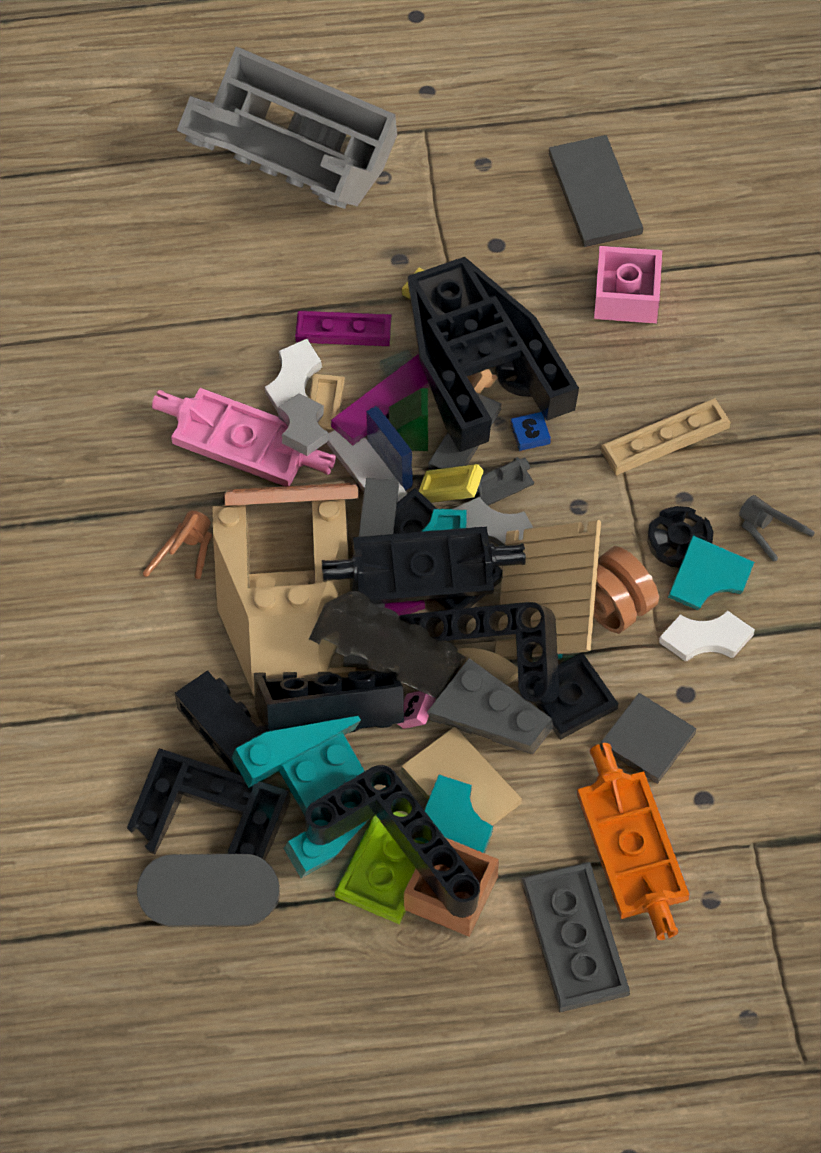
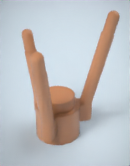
M189 511L183 522L179 523L174 534L143 571V576L148 577L168 552L171 555L175 554L183 542L188 545H196L200 542L195 578L200 579L208 544L212 538V534L208 532L211 525L209 518L201 512Z

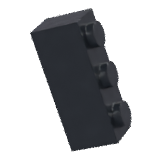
M207 670L175 692L177 709L231 772L241 775L231 758L235 749L265 733V729L262 725L257 727L251 721V714L241 701L236 703L231 698V692L226 683L221 678L215 679Z

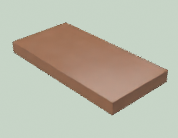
M353 482L231 489L224 494L225 506L358 498V486Z

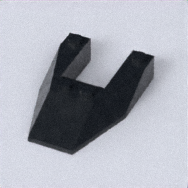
M462 257L408 276L407 280L420 363L444 425L459 452L489 442L492 418L467 376L506 362H512L546 421L575 411L579 387L536 316L470 260Z

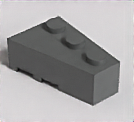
M470 658L427 711L432 722L456 727L463 732L473 733L491 739L493 742L530 754L535 753L554 728L552 718Z

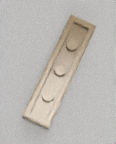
M716 398L607 442L601 445V452L615 475H619L730 428L731 422Z

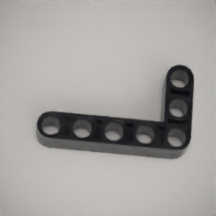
M522 602L404 614L394 617L388 625L387 632L390 640L397 645L410 649L516 639L518 687L522 697L528 701L546 705L552 703L559 694L556 619L552 610L535 602ZM539 611L541 615L540 622L536 627H532L531 617L535 612ZM503 615H507L508 624L506 628L500 631L498 626L499 620ZM474 618L476 621L475 629L468 634L466 629L467 623ZM442 621L444 629L442 634L437 637L435 635V627ZM408 625H411L412 634L405 640L404 630ZM540 645L542 647V656L538 661L534 662L532 658L533 650ZM542 679L544 690L539 696H536L534 686L537 681Z
M385 765L371 767L312 802L305 811V834L307 839L316 845L331 843L376 815L453 916L466 918L476 911L480 894V884L477 878L390 767ZM384 785L387 789L377 790L373 786ZM347 802H354L358 804V806L354 808H348L344 806V804ZM396 811L406 812L408 815L404 817H398L393 813ZM317 820H325L328 822V824L324 826H319L314 824V822ZM425 838L429 842L425 844L416 843L414 839ZM446 865L450 869L447 871H439L435 869L434 866ZM466 892L471 897L467 899L458 898L455 895V893Z

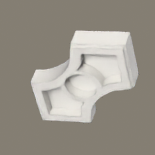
M307 339L279 351V358L282 364L281 371L272 383L265 386V393L277 413L279 406L298 393L307 397L305 387L309 378L322 368L320 358Z
M729 611L719 618L710 621H695L680 614L660 636L659 643L684 661H688L695 655L704 652H718L734 658L752 638L755 629Z

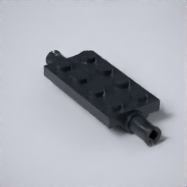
M487 526L353 537L354 555H352V558L322 560L323 582L342 579H353L354 582H357L359 605L489 595L494 593L493 570H496L498 566L525 565L526 555L523 553L525 551L523 543L494 547L493 543H489Z

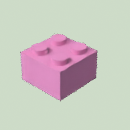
M599 246L594 319L657 324L662 250Z

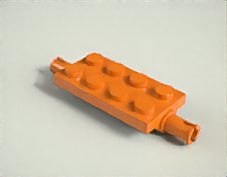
M602 743L604 750L601 751L600 745L597 744L589 752L594 760L599 776L592 785L577 789V797L620 918L624 919L645 912L649 913L657 940H665V933H667L668 939L672 938L679 931L674 923L669 906L689 901L690 894L644 771L631 775L624 773L622 769H618L611 745L609 743Z

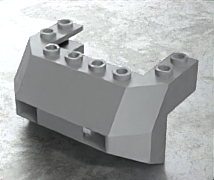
M237 46L214 102L211 103L190 96L177 131L186 134L185 141L210 150H214L215 146L228 149L235 153L234 159L248 165L253 160L261 164L259 170L273 176H277L278 172L287 175L286 182L300 188L305 183L311 186L312 193L318 195L319 200L344 209L347 204L353 206L360 204L382 173L397 137L395 114ZM271 102L294 111L288 128L265 119ZM347 134L351 136L345 153H343L340 149Z

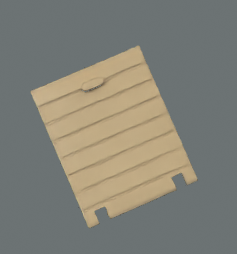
M600 520L589 521L587 532H583V523L577 522L525 529L523 540H519L518 530L507 531L506 546L524 544L525 551L523 553L526 555V564L503 566L500 605L535 602L551 609L556 619L558 654L591 651L599 536L601 531ZM539 611L535 612L531 617L532 627H536L540 622L541 615ZM503 615L499 620L498 626L500 631L506 628L508 624L507 615ZM516 639L497 641L495 653L506 659H517ZM540 645L533 650L532 657L542 656V647Z

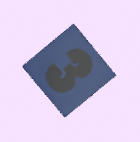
M542 412L511 419V427L519 451L550 444L551 437Z

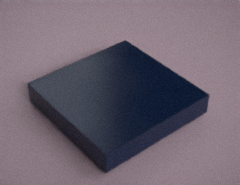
M375 406L367 410V441L405 491L412 488V450L379 407Z

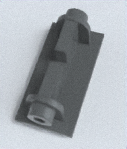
M516 457L512 462L482 475L475 497L469 499L473 500L481 497L483 502L489 506L534 485V481L527 472L530 469L527 459Z

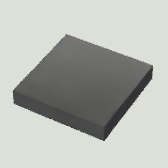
M638 693L601 741L600 748L603 749L602 743H609L614 757L638 772L644 771L647 778L658 784L696 734V728L641 693Z

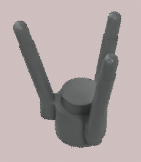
M756 495L748 498L739 512V516L745 520L742 528L754 537L772 561H777L778 557L756 528L761 527L764 529L770 524L773 517L810 537L815 535L813 530L775 510Z

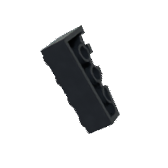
M350 671L348 677H341L331 672H318V676L315 678H297V672H283V678L266 679V673H254L255 709L265 732L359 716L361 721L356 729L351 732H356L362 728H387L393 724L404 723L403 685L395 671Z

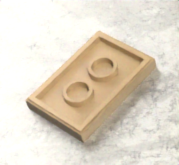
M453 727L402 765V772L427 800L430 798L438 775L472 785L470 800L473 810L482 820L491 825L496 824L522 804V798L456 727Z

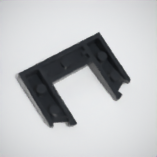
M159 748L127 829L131 833L138 829L149 841L145 848L155 855L184 795L241 814L242 817L227 854H250L265 860L291 801V796L288 790L261 781L248 787L242 775Z

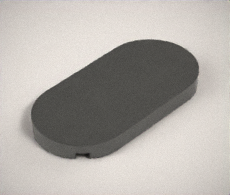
M171 854L153 860L143 870L137 885V897L144 913L153 921L163 926L247 927L260 923L273 912L279 901L280 884L273 868L265 860L255 855Z

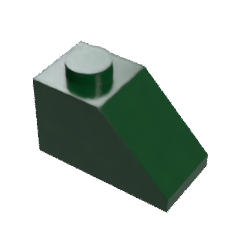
M420 388L389 406V422L412 451H428V388Z

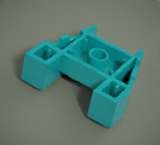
M359 716L265 732L237 747L231 758L248 787L279 771L305 816V811L312 802L365 771L344 736L355 730L361 719ZM347 802L344 804V806L348 808L357 807L358 804L354 802ZM317 820L314 822V824L324 826L327 825L328 822L325 820ZM367 821L326 845H316L310 842L305 832L289 840L283 849L302 879L332 862Z

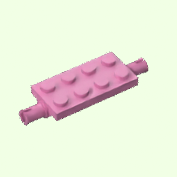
M202 388L198 390L194 398L185 397L181 399L162 390L157 391V395L160 397L154 396L152 409L177 417L178 425L171 438L172 444L282 486H290L299 468L303 465L327 475L331 473L330 469L334 467L336 456L316 449L306 456L282 444V434L287 430L288 426L275 415Z

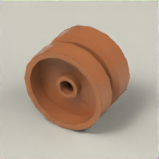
M613 546L598 558L593 617L609 631L619 634L636 622L637 616H643L658 605L659 594L651 575L642 563L622 547Z

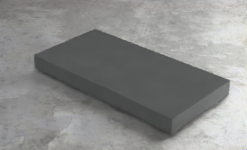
M607 135L549 147V157L584 247L643 234V225Z
M582 863L523 877L521 881L559 1012L629 996V985L591 863Z

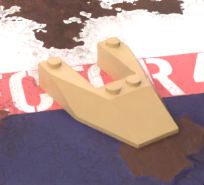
M345 499L312 501L315 570L250 574L249 523L246 505L213 506L217 611L253 696H255L254 673H266V679L283 678V672H297V678H315L318 676V672H328L351 602L350 579L323 582L322 560L349 559Z

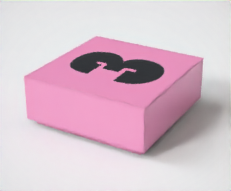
M429 689L407 694L404 700V723H398L397 725L403 729L425 725L429 717L427 711L434 704L437 695Z

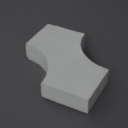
M298 393L279 406L278 417L288 426L287 430L282 434V444L308 456L328 442V432L318 424V421L323 417L324 405Z
M481 497L452 509L467 510L466 528L487 526L488 540L499 546H506L507 531L518 530L519 540H523L524 530L533 528L524 511L516 514L500 513L487 506Z

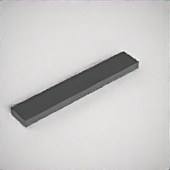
M366 478L359 537L394 533L399 491L398 480ZM354 580L343 666L377 670L385 603L359 605L357 582H354Z

